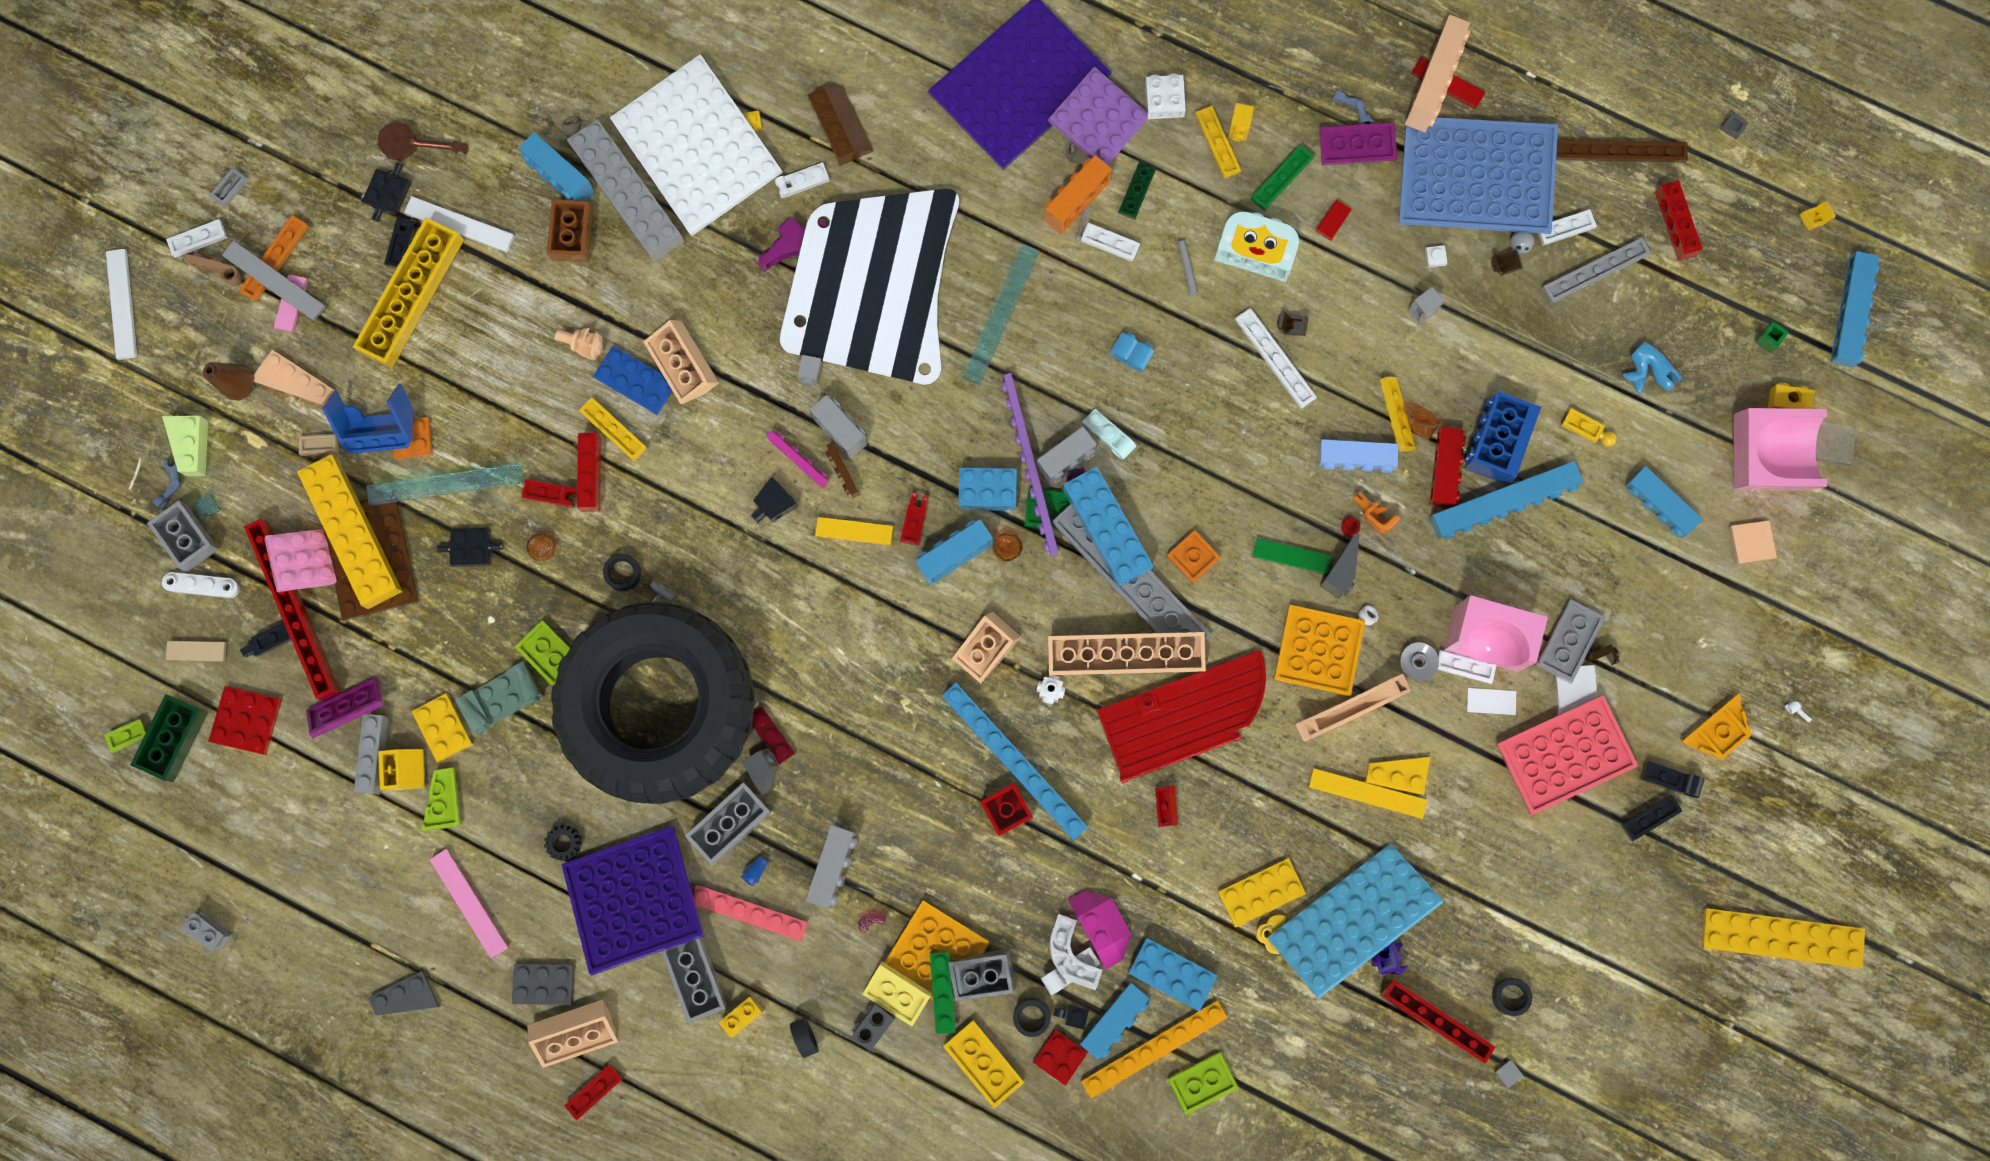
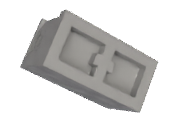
M193 912L181 927L182 930L211 952L221 951L232 936V934L202 912L200 914Z

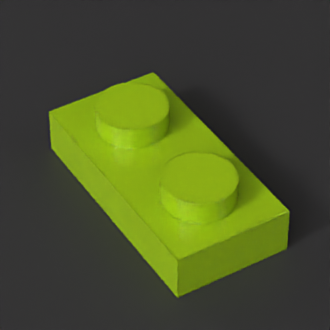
M139 719L104 734L110 752L115 753L142 741L147 728L144 720Z

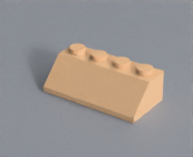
M669 320L643 341L680 404L706 394L719 384L682 321Z
M604 1000L527 1025L528 1043L542 1068L618 1042L611 1014Z

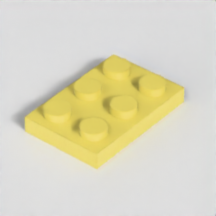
M881 962L862 995L910 1026H913L932 993L884 962Z

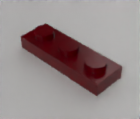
M761 707L753 712L752 727L766 747L775 755L778 764L781 765L793 757L796 753L765 709Z

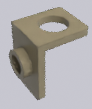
M1067 138L1062 149L1063 154L1069 162L1083 165L1090 157ZM1070 143H1071V144H1072V149H1071V152L1069 153V152H1068V147H1069V145H1070Z

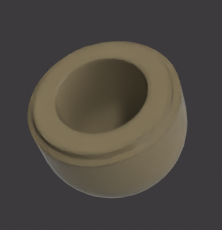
M569 117L561 123V127L567 135L573 136L580 131L581 125L577 117Z

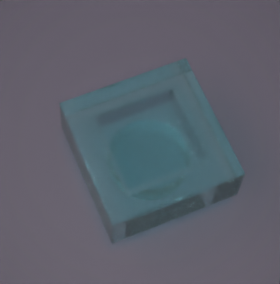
M209 493L192 503L204 521L220 511L219 506Z

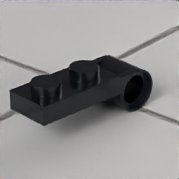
M1646 761L1640 779L1693 798L1700 797L1705 781L1702 777L1685 774L1650 761Z

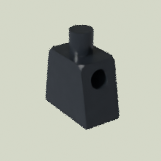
M771 477L754 498L753 502L758 509L750 516L757 523L761 522L765 517L774 523L795 510L798 505L781 485Z

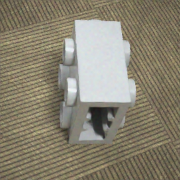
M1173 73L1168 76H1160L1154 74L1146 77L1145 92L1148 119L1184 117L1186 108L1183 75Z

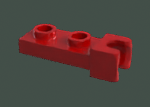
M525 479L521 498L573 509L575 505L568 501L567 498L569 495H577V489Z

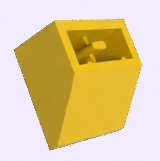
M424 749L378 751L380 790L389 792L426 788Z

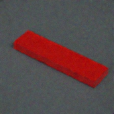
M1421 57L1411 75L1422 80L1430 61ZM1453 75L1446 94L1476 110L1486 92Z

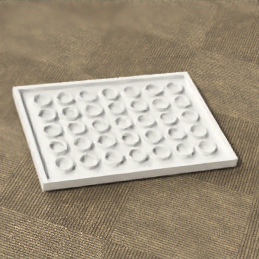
M701 54L610 117L691 236L783 173Z

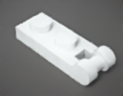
M823 162L774 180L776 186L780 189L779 194L781 198H786L830 182ZM791 183L792 187L787 188L786 184Z

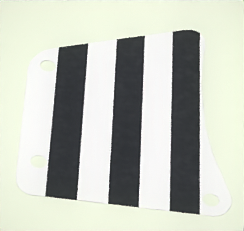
M938 189L834 202L817 208L811 214L806 225L780 335V343L783 349L788 353L821 358L822 361L923 385L934 382L941 372L937 329L938 290L945 248L959 206L957 193L951 189ZM826 216L829 218L830 224L827 228H820L818 226L817 220L819 217ZM802 315L806 318L804 327H797L794 324L796 316ZM927 363L930 365L931 371L928 375L919 373L918 367L920 364Z

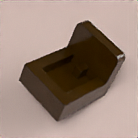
M1518 250L1500 256L1497 254L1493 255L1494 261H1491L1493 270L1501 276L1523 269Z
M1281 311V315L1277 320V327L1284 335L1306 336L1309 318L1303 315H1288L1286 312Z
M1612 644L1604 648L1599 645L1591 649V654L1586 656L1589 663L1603 656H1607L1611 665L1620 662L1619 652L1615 647L1613 648Z

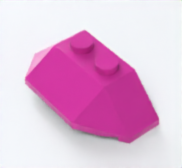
M1086 890L1068 899L1105 970L1121 962L1124 958L1131 932L1113 899Z

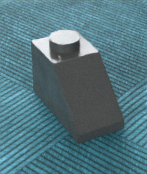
M769 749L760 750L742 761L760 796L772 791L778 766L775 762V755Z

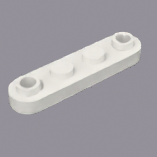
M170 572L162 579L163 588L175 593L234 598L240 591L239 583L231 578ZM173 579L174 582L170 585L169 581ZM230 585V589L226 591L225 587Z

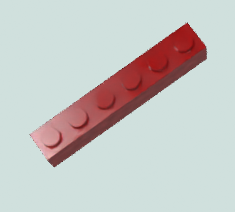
M1394 979L1388 980L1379 995L1480 1063L1486 1064L1496 1048Z

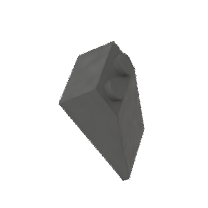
M1355 533L1320 585L1321 588L1338 599L1343 595L1347 596L1355 585L1353 580L1356 576L1359 545L1358 533Z
M1010 948L989 951L948 962L955 1001L1014 993L1017 987Z

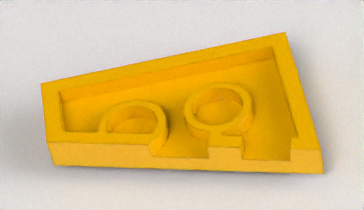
M1431 757L1369 763L1365 783L1424 795Z

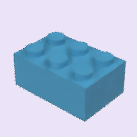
M959 468V510L1016 511L1017 469Z

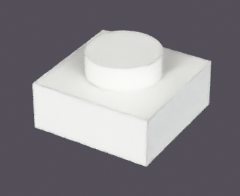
M1445 245L1426 247L1425 254L1428 268L1447 265Z

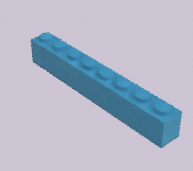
M1575 461L1436 513L1429 519L1438 539L1444 537L1447 540L1455 537L1456 532L1462 531V533L1473 530V526L1480 524V527L1491 523L1490 519L1497 517L1500 520L1509 516V512L1515 510V513L1527 509V505L1533 504V506L1542 504L1544 503L1543 499L1548 497L1551 500L1562 496L1561 492L1567 490L1568 493L1580 489L1579 485L1584 481Z

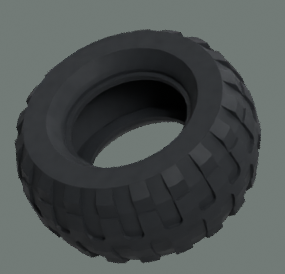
M667 602L630 604L623 606L622 609L613 613H607L599 617L586 631H582L574 639L572 647L559 663L557 668L558 675L555 684L552 686V725L566 759L587 782L611 796L629 802L643 804L669 803L692 797L709 785H713L739 758L753 725L755 691L749 666L736 643L718 624L691 608ZM669 658L681 662L691 672L698 690V707L693 722L679 739L667 746L657 749H637L631 747L618 735L610 716V699L616 682L628 668L646 659Z

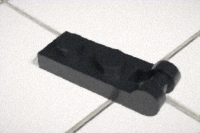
M397 217L384 262L385 266L398 267L412 242L414 232L417 229V220L410 219L408 221L403 217ZM403 227H406L407 230H406V231H402V228H403Z

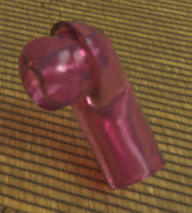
M867 913L858 921V929L861 932H866L873 923L885 925L886 915Z

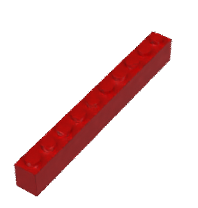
M259 519L243 526L315 698L325 701L340 694L341 691L298 590L281 592L276 590L264 539L265 536L274 535L270 523Z

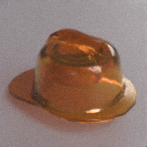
M1415 403L1403 405L1404 412L1411 418V430L1419 436L1428 440L1437 428L1443 426L1442 420L1435 417L1424 407Z

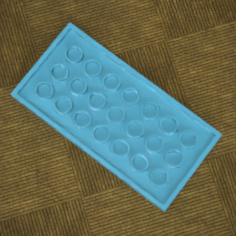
M1389 844L1270 935L1268 939L1319 999L1443 903V900L1395 847Z

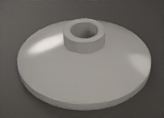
M1417 642L1410 644L1401 654V669L1412 680H1428L1438 670V654L1433 647L1426 643ZM1416 659L1421 660V666L1415 664Z

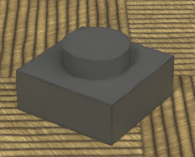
M1732 113L1721 130L1737 139L1749 122Z

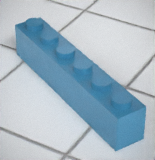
M1856 251L1849 257L1830 363L1853 368L1863 360L1864 352H1862V348L1867 340L1865 331L1870 322L1868 314L1869 309L1873 305L1872 292L1876 288L1877 281H1875V276L1880 268V263H1878L1879 256Z

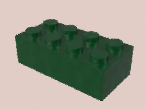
M165 694L130 766L161 780L174 782L208 711L175 696Z

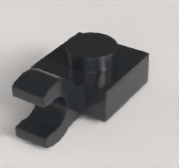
M1069 1005L1068 1011L1054 1007L1053 1016L1066 1019L1065 1025L1084 1030L1089 1010Z

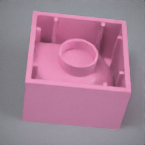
M1748 408L1733 414L1734 490L1811 491L1827 487V479L1820 475L1816 462L1817 434L1821 422L1827 417V409Z
M1470 595L1454 607L1443 651L1519 672L1537 662L1548 617Z

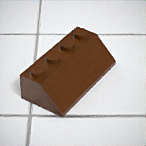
M823 87L807 94L809 103L839 166L873 152L843 87Z

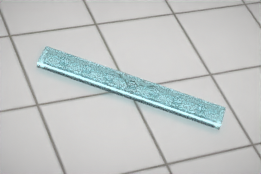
M1022 244L963 374V379L980 386L1036 262L1039 250Z
M520 464L367 485L369 505H377L523 484L522 469Z

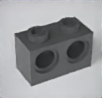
M877 1004L874 1007L870 1005L863 1014L866 1016L863 1022L858 1021L851 1030L854 1032L851 1037L869 1051L874 1048L895 1019V1017ZM876 1012L883 1015V1022L880 1024L873 1021V1014ZM862 1029L870 1030V1039L864 1040L861 1037Z

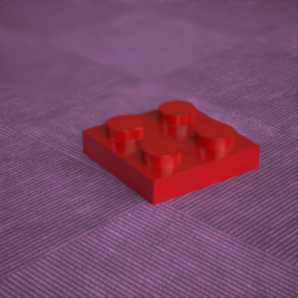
M1055 1029L1033 1063L1066 1086L1088 1052Z

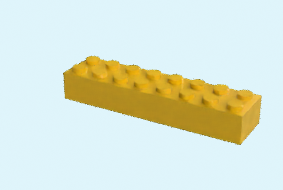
M425 217L353 345V348L358 353L390 369L393 368L464 241L458 232Z
M331 454L297 471L361 606L370 609L403 592L339 459Z

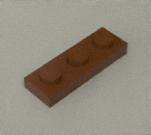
M834 443L827 444L828 451L825 453L830 462L834 461L836 465L834 471L838 479L843 478L845 484L842 486L847 495L851 494L852 498L859 496V492Z

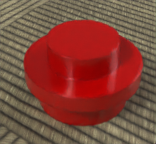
M1346 518L1341 524V531L1344 535L1353 537L1355 533H1359L1360 523L1355 518Z

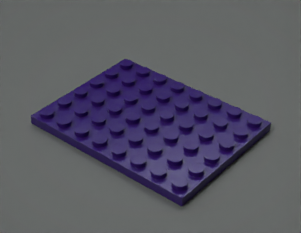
M1031 0L930 88L928 94L1004 170L1053 127L1048 122V119L1093 67H1096L1107 78L1111 75V71L1041 0Z

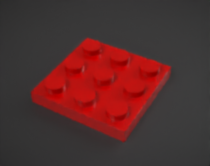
M224 686L208 742L266 755L282 699Z

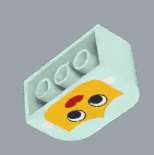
M1238 212L1233 214L1225 224L1215 261L1286 282L1298 249L1299 237L1294 228L1282 223L1279 219H1268L1260 213Z

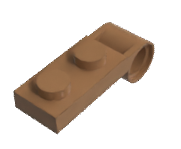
M194 253V255L186 254L184 261L191 267L220 273V277L230 286H239L243 281L242 273L234 266L224 264L221 259L214 257L206 259L205 256ZM234 273V276L229 279V275Z

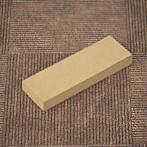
M167 641L166 660L225 662L227 643Z

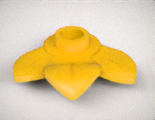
M1284 915L1271 916L1266 924H1261L1256 930V938L1259 942L1264 943L1266 950L1272 954H1279V952L1269 942L1268 937L1285 924L1286 916ZM1267 930L1269 935L1265 938L1264 932Z

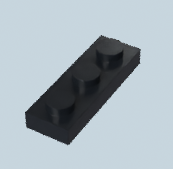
M1669 795L1622 823L1621 826L1632 842L1683 811L1673 795Z

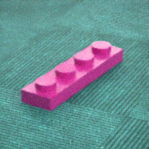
M770 431L766 435L767 439L823 490L827 487V475L820 469L816 471L812 467L814 464L807 457L804 459L798 455L800 453L799 450L793 445L789 447L785 443L786 439L779 432L775 434L773 431Z

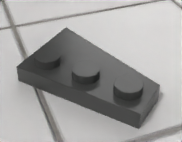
M424 971L368 997L376 1016L440 1007Z

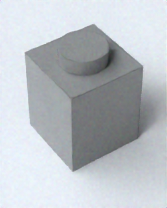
M802 355L798 379L803 385H818L822 367L821 358Z

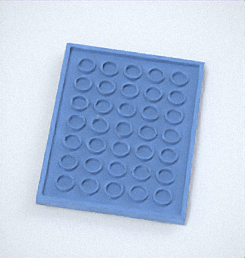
M1438 117L1435 119L1433 126L1428 127L1426 133L1406 125L1399 225L1508 232L1526 231L1530 233L1551 234L1558 125Z

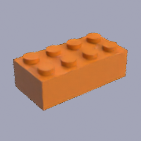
M1096 155L1092 159L1088 158L1082 165L1081 171L1079 173L1076 171L1071 176L1068 185H1063L1058 190V195L1054 199L1051 198L1045 205V222L1060 235L1068 229L1084 209L1111 182L1112 169Z

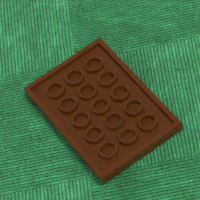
M394 492L359 501L403 591L370 609L361 606L323 527L337 581L334 584L343 621L419 603L398 501Z

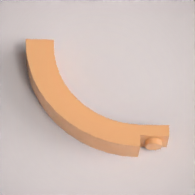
M1401 674L1295 725L1303 741L1306 742L1411 692V689L1404 675Z

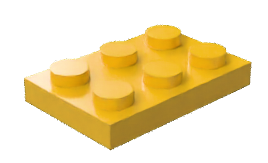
M447 693L411 711L437 763L473 745Z

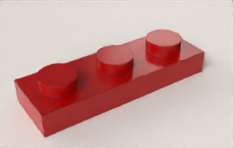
M610 1064L569 1100L564 1107L577 1121L617 1086L623 1078Z

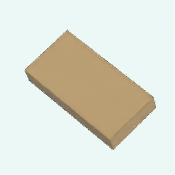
M335 434L299 436V455L339 454V441Z

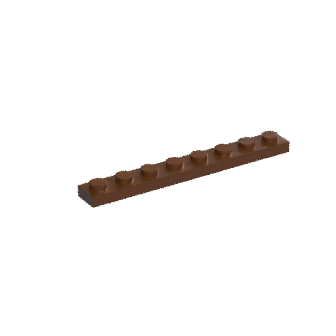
M1557 140L1556 160L1686 163L1688 161V142Z

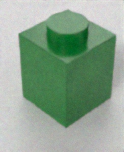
M1771 322L1764 328L1755 343L1771 353L1780 346L1789 332L1775 322Z

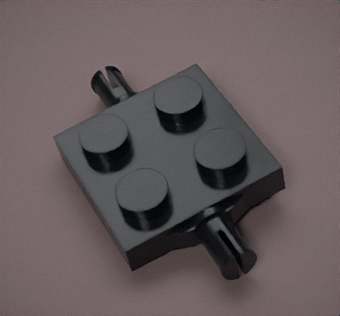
M395 162L392 172L375 170L361 201L363 204L375 209L371 220L379 222L382 213L398 214L411 185L409 179L399 176L403 167L402 164Z
M489 527L450 529L449 544L437 545L438 553L449 552L450 567L490 566L492 550H503V542H491Z

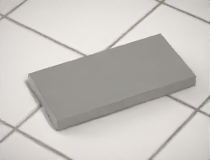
M1570 599L1536 666L1572 684L1605 616Z

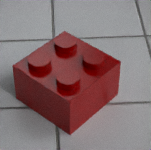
M1015 783L980 801L998 837L1033 819Z

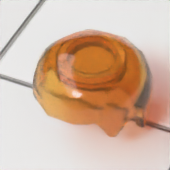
M539 532L533 534L528 539L526 549L528 555L533 560L542 562L549 560L554 555L556 544L551 535Z
M1003 533L997 536L992 544L993 555L1002 562L1015 560L1023 550L1022 541L1016 534Z

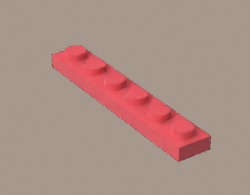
M696 885L693 893L696 906L802 941L808 924L806 921L700 885Z

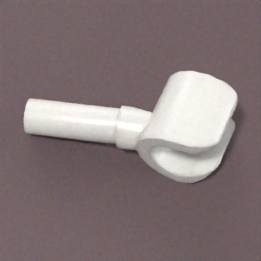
M1789 702L1785 705V709L1790 714L1797 712L1807 722L1812 720L1803 712L1798 702Z

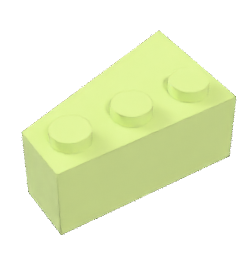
M162 416L178 472L185 476H206L208 421L201 416Z

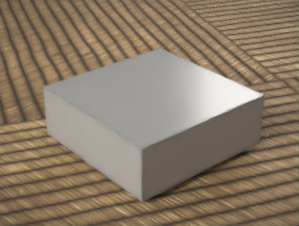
M1510 1059L1494 1071L1506 1088L1511 1087L1523 1077V1074Z

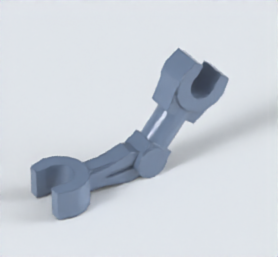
M1336 91L1332 101L1338 104L1345 103L1355 108L1359 114V125L1364 123L1374 124L1370 115L1366 114L1365 105L1362 100L1349 98L1343 92Z
M164 460L163 465L170 475V485L162 495L157 496L152 502L162 510L167 506L168 499L181 488L176 463L170 466L167 460Z

